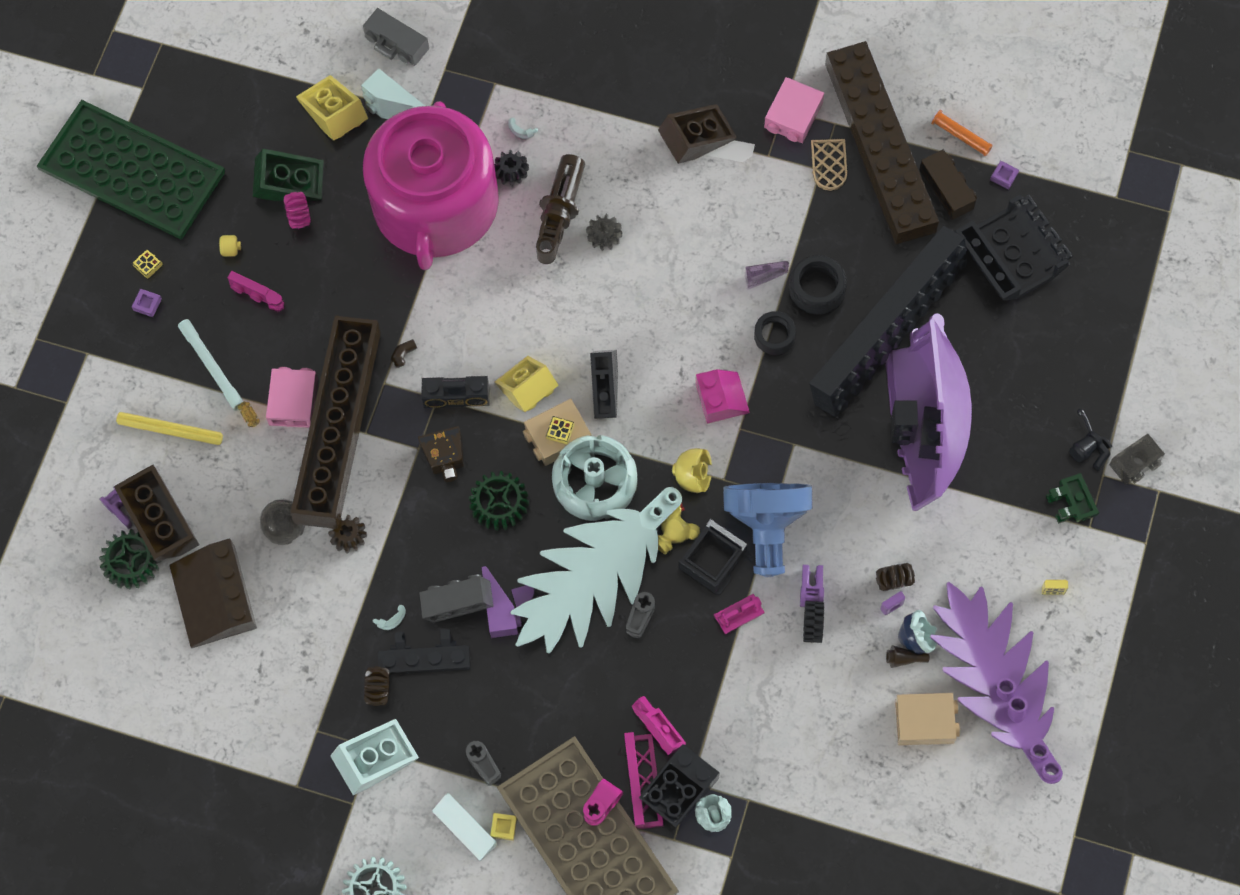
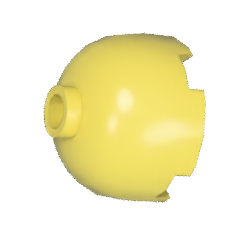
M693 448L680 454L676 463L673 464L672 473L681 488L693 493L707 491L711 481V476H707L708 465H712L708 450Z

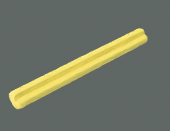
M119 412L116 418V422L119 425L205 443L221 445L223 440L221 432Z

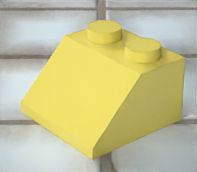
M530 356L525 357L495 381V384L507 398L523 412L533 409L541 399L551 395L554 389L559 386L547 366Z

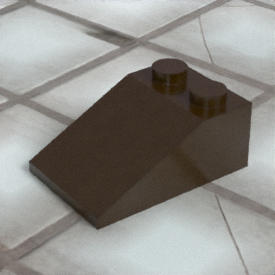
M717 104L669 114L658 129L678 164L695 160L737 138Z

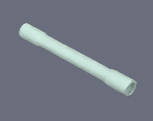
M189 319L181 321L178 324V328L192 345L222 390L232 409L236 411L242 408L245 404L236 389L232 387L203 344Z

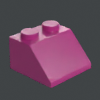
M716 369L696 374V388L707 424L750 413L738 372Z

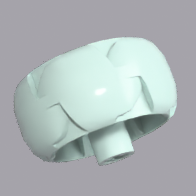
M589 435L579 437L566 445L554 462L552 469L554 493L565 510L580 519L597 521L603 518H612V516L606 514L607 510L625 509L632 501L637 488L635 461L621 443L603 435H598V437ZM595 455L607 456L613 459L616 465L604 471L603 462L596 458ZM572 464L584 471L586 485L576 494L573 493V489L568 484V474L572 470ZM604 481L618 486L617 492L612 497L603 501L595 499L594 502L595 488L600 487Z

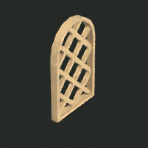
M845 139L811 140L812 174L815 183L824 190L832 191L839 189L846 182L848 172ZM842 144H843V152L838 149ZM827 145L833 148L830 153L824 150ZM814 146L819 149L815 154H814ZM835 151L841 155L837 160L831 156ZM820 152L826 155L823 160L817 157ZM843 157H844V165H842V164L839 162ZM828 158L834 161L830 167L824 163ZM815 159L819 162V164L816 167ZM836 164L842 168L838 173L832 169ZM821 165L827 168L823 174L818 170ZM829 171L835 175L831 180L825 176ZM845 171V177L843 178L840 175ZM815 172L820 175L818 179L816 178ZM822 178L828 182L825 186L819 182ZM839 178L842 180V183L836 185L833 181Z

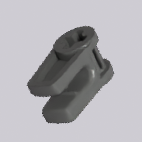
M641 592L635 597L626 625V633L632 637H642L655 611V600L649 592ZM645 601L649 602V606L646 605L645 608H641V604H644Z
M480 741L470 742L466 748L468 761L488 786L495 784L501 779V775L487 748ZM473 750L480 751L481 756H473Z

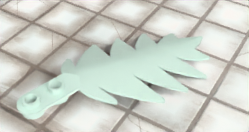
M667 487L641 512L632 509L606 511L607 515L621 521L586 523L565 528L563 530L564 533L592 548H556L541 551V556L569 571L534 574L517 580L518 583L549 594L527 601L510 612L512 615L528 618L520 632L516 646L519 647L532 642L544 635L547 653H550L559 641L570 615L578 647H583L592 613L593 596L607 627H610L615 612L618 576L630 603L633 604L642 581L646 548L651 562H656L658 552L656 528L680 506L682 502L681 493L676 488ZM669 494L674 497L675 501L669 499ZM654 509L660 512L659 516L654 513Z

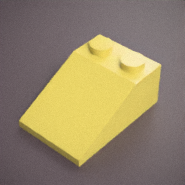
M331 75L296 96L305 110L332 140L341 138L345 133L360 126L368 119L361 100Z

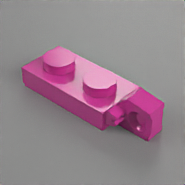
M645 696L639 698L632 705L636 715L639 716L647 730L652 733L661 748L668 755L676 752L682 744L686 745V742L659 708L655 709L652 707Z

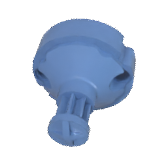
M753 483L723 487L724 511L730 512L732 516L753 530V544H755L756 565L753 566L754 574L774 577L785 573L782 544L785 543L784 531L787 526L806 514L807 510L813 509L812 485L799 483Z

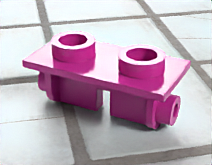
M752 594L714 614L724 634H727L765 612L761 607L762 603L759 597H755Z

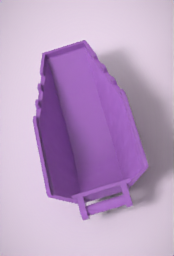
M934 314L930 317L929 322L919 329L915 328L910 332L911 346L892 350L886 361L891 415L895 400H917L918 428L914 443L900 445L901 449L897 450L898 456L904 457L906 467L902 468L903 475H908L911 484L907 486V491L913 511L922 509L943 495L961 466L970 436L972 414L970 387L960 358L944 332V318L940 314ZM925 406L936 407L938 410H941V424H936V431L940 432V446H936V453L940 454V460L918 458L922 417Z

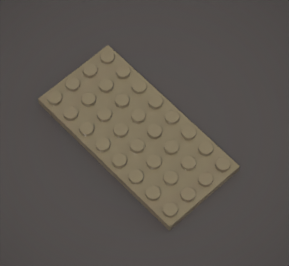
M575 736L497 787L566 895H676L679 893V890L619 802L611 809L600 825L591 826L585 821L583 807L603 777ZM596 809L594 812L590 810V816L593 814L598 815V810Z

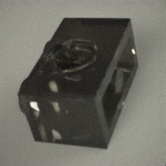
M1146 434L1114 456L1109 466L1125 485L1132 481L1135 484L1145 476L1144 473L1149 469L1154 471L1162 465L1161 460L1165 453L1152 437ZM1134 458L1141 459L1143 464L1135 463Z

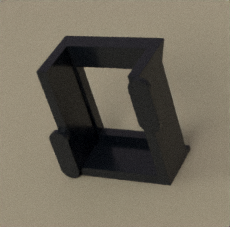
M710 519L681 560L678 561V568L711 590L715 595H720L731 581L730 573L746 553L747 543ZM710 534H713L736 550L716 578L691 561V558Z

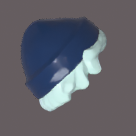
M916 610L914 613L904 617L898 633V639L903 647L910 651H914L917 654L930 653L934 651L937 645L930 638L931 634L935 635L937 627L930 625L923 611Z

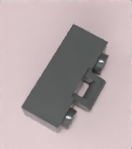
M379 8L363 24L365 38L371 43L377 42L374 50L390 60L398 53V58L406 64L411 63L415 66L429 50L427 37Z

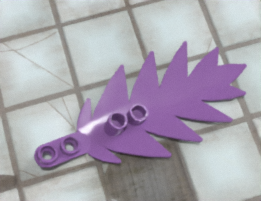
M947 582V596L950 609L936 605L933 606V609L941 620L960 638L931 634L930 638L961 661L973 666L943 667L942 671L974 691L988 696L958 697V702L981 719L1004 731L992 732L991 736L1010 747L1022 749L1044 782L1048 784L1058 783L1062 779L1063 771L1048 746L1042 740L1051 726L1054 707H1050L1040 718L1048 684L1049 661L1046 660L1021 683L1030 655L1034 633L1030 631L1005 654L1012 623L1013 603L1010 602L988 628V605L984 588L982 586L979 587L975 596L970 601L962 591L950 582Z

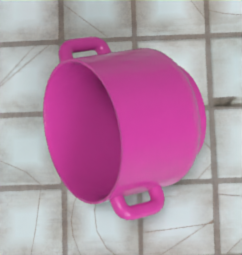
M438 101L433 106L414 107L392 116L371 137L364 154L363 177L375 221L380 231L392 244L405 252L417 256L418 265L422 270L430 269L433 257H444L459 253L471 247L485 235L495 219L499 204V193L491 146L483 131L475 122L458 111L446 108L443 102Z

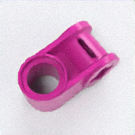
M603 778L583 807L585 821L591 826L600 825L611 809L619 802L623 791ZM596 809L598 810V815L593 814L592 816H590V810L593 812Z

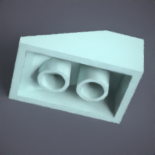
M379 68L361 85L367 110L372 114L376 113L384 119H389L410 108L425 106Z
M396 719L338 745L331 754L332 760L353 795L374 786L419 758Z

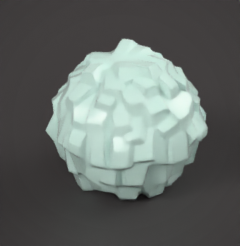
M715 794L701 798L694 810L697 822L705 830H710V832L722 831L732 818L731 805L727 799Z

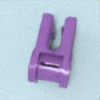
M115 488L105 498L102 496L99 499L128 529L133 526L128 515H125L120 510L124 504Z
M803 564L800 607H805V601L824 602L823 565L816 567L815 586L812 587L809 584L810 567Z

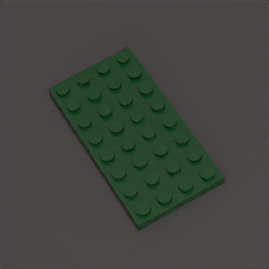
M82 99L37 164L38 170L181 240L226 172L224 167Z

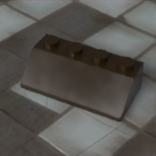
M154 465L145 468L114 486L155 561L181 556L200 545Z

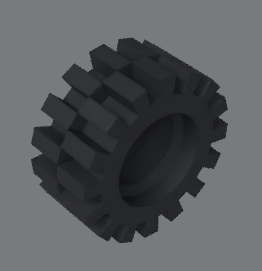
M805 601L803 642L822 643L824 602Z

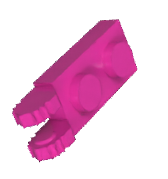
M234 271L230 272L227 278L232 290L240 294L244 292L256 302L260 303L263 301L268 303L271 310L278 312L284 309L283 298L277 292Z

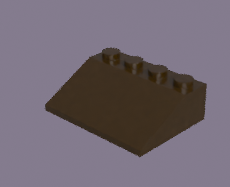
M230 538L209 544L169 565L191 649L257 629L237 552Z

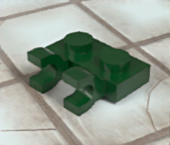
M1081 473L1060 480V487L1050 489L1049 494L1046 495L1049 504L1063 497L1068 502L1069 507L1058 510V514L1055 515L1058 524L1072 517L1078 523L1099 514Z

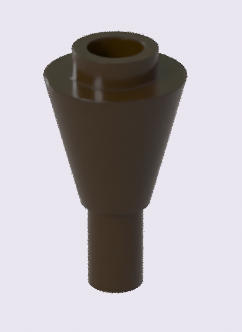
M894 645L886 652V662L890 663L891 668L915 662L928 663L930 660L929 653L917 654L914 651Z

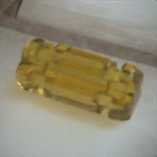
M242 402L238 406V410H241L240 413L245 422H248V427H256L260 423V420L256 419L258 416L252 406L249 407V402Z

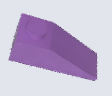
M486 566L482 567L483 578L490 580L494 607L487 608L491 638L517 635V627H522L521 617L510 613L515 609L513 604Z

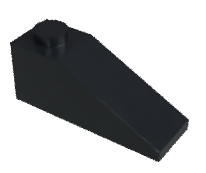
M617 350L591 352L594 419L616 418L618 394Z

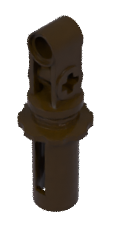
M565 154L561 157L550 195L543 196L539 202L543 212L540 217L542 223L536 243V253L538 261L542 264L554 262L559 245L562 242L564 229L569 227L570 219H574L579 214V208H577L574 201L585 168V161L576 155ZM567 176H569L570 179L564 197H562L564 184ZM548 249V250H550V251H549V252H543L542 250Z

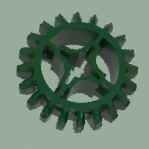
M492 471L490 478H487L486 475L482 476L483 482L476 480L477 488H471L473 495L469 496V501L472 502L469 508L474 511L472 513L473 517L479 518L478 523L480 525L486 522V528L489 529L493 524L494 529L497 531L499 525H503L504 530H507L508 523L515 527V519L522 521L521 514L527 513L525 506L529 505V500L526 499L529 494L528 491H524L526 488L525 484H519L520 479L518 477L512 479L510 472L504 477L503 471L499 472V476H495V473ZM502 486L501 489H493L494 487ZM512 492L517 496V502L514 507L508 501ZM484 494L490 500L485 510L481 506ZM497 512L506 513L503 515H495Z
M130 529L127 535L125 531L121 530L120 537L113 534L114 541L106 540V544L109 547L101 548L102 553L105 555L99 556V560L103 562L100 565V569L104 571V577L109 578L111 584L117 583L118 588H122L125 585L129 590L132 584L139 588V582L141 581L144 584H148L146 578L148 576L150 578L155 577L152 571H159V567L156 564L160 563L161 560H154L139 531L135 534V531ZM130 545H140L146 549L142 551L140 549L133 550ZM122 549V552L118 556H116V554ZM129 553L133 556V557H131V561H130V562H131V565L128 563L129 557H130ZM145 562L143 567L140 570H138L139 566ZM115 569H128L130 574H121L116 572Z

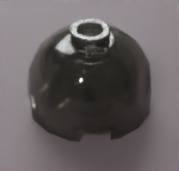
M274 500L268 503L261 512L260 528L265 537L272 543L278 545L290 544L299 535L303 534L305 525L294 524L290 513L293 502L290 500Z

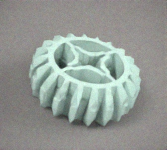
M371 857V864L362 859L363 867L360 868L357 864H354L356 872H347L351 880H343V883L349 886V888L342 889V893L345 895H356V889L371 895V891L367 888H374L375 884L381 890L375 891L372 895H405L399 891L407 889L405 884H399L405 880L403 875L397 876L401 871L399 867L392 870L394 865L392 861H389L385 866V859L382 857L378 864H376L375 857ZM376 871L370 880L359 882L367 873ZM383 873L391 877L393 890L382 885Z

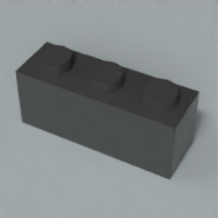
M481 575L468 576L467 580L463 581L452 580L448 582V585L430 586L427 588L428 590L419 592L422 618L432 623L494 607L490 580L481 577Z

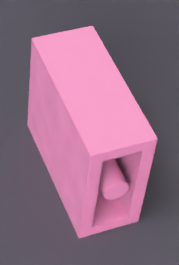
M786 77L765 117L764 128L773 134H781L790 141H798L803 144L823 104L824 92Z
M279 367L278 369H272L266 413L269 426L310 428L319 381L316 371L310 368L292 370L288 367Z

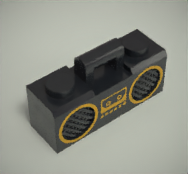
M488 376L422 378L421 397L424 408L490 406Z

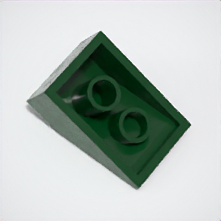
M262 148L255 157L253 197L272 201H284L285 195L292 192H303L307 201H320L322 199L324 160Z

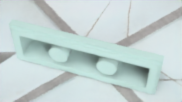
M449 793L432 810L480 861L497 846L496 841Z

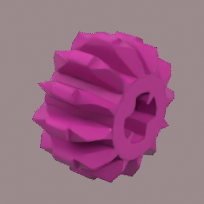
M292 192L285 195L284 204L290 227L292 229H299L310 225L311 219L305 194L303 192Z

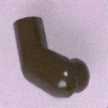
M413 339L395 348L391 356V361L394 362L395 367L404 366L406 363L404 360L405 354L417 349Z

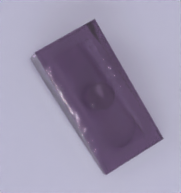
M781 261L746 266L745 280L747 290L788 273L789 262Z

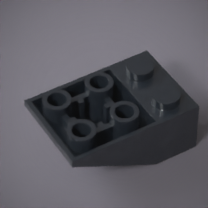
M682 744L641 794L639 799L674 827H677L695 808L697 802L705 797L718 781L720 772Z

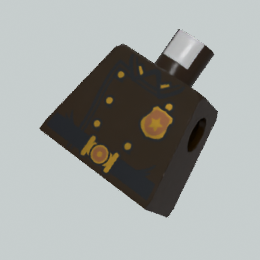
M459 426L419 436L421 449L433 474L443 473L445 482L455 481L458 478L455 469L464 466L462 437Z

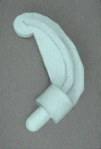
M510 118L508 121L509 129L518 138L527 139L538 132L537 128H530L524 131L515 124V118Z
M399 605V612L388 621L373 619V623L383 630L394 629L404 619L406 614L405 607Z

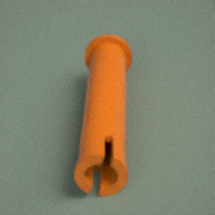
M942 110L938 111L932 120V125H938L984 156H987L993 146L992 144L944 115Z

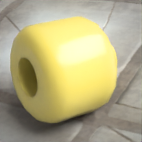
M222 235L220 237L221 256H236L238 250H241V241H238L235 235Z

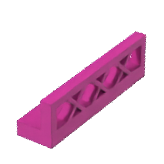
M634 732L624 733L635 827L637 829L663 827V818L658 813V821L644 823L643 814L649 806L646 804L643 808L642 800L639 799L643 787L646 784L650 785L651 782L649 780L652 776L653 780L657 776L652 734L634 736ZM648 740L649 749L643 756L636 751L635 742ZM649 754L651 762L646 758ZM636 755H637L639 758H641L638 763H637V757H636ZM643 761L652 767V772L647 778L638 773V767ZM639 778H640L642 781H644V782L641 784V786H640Z

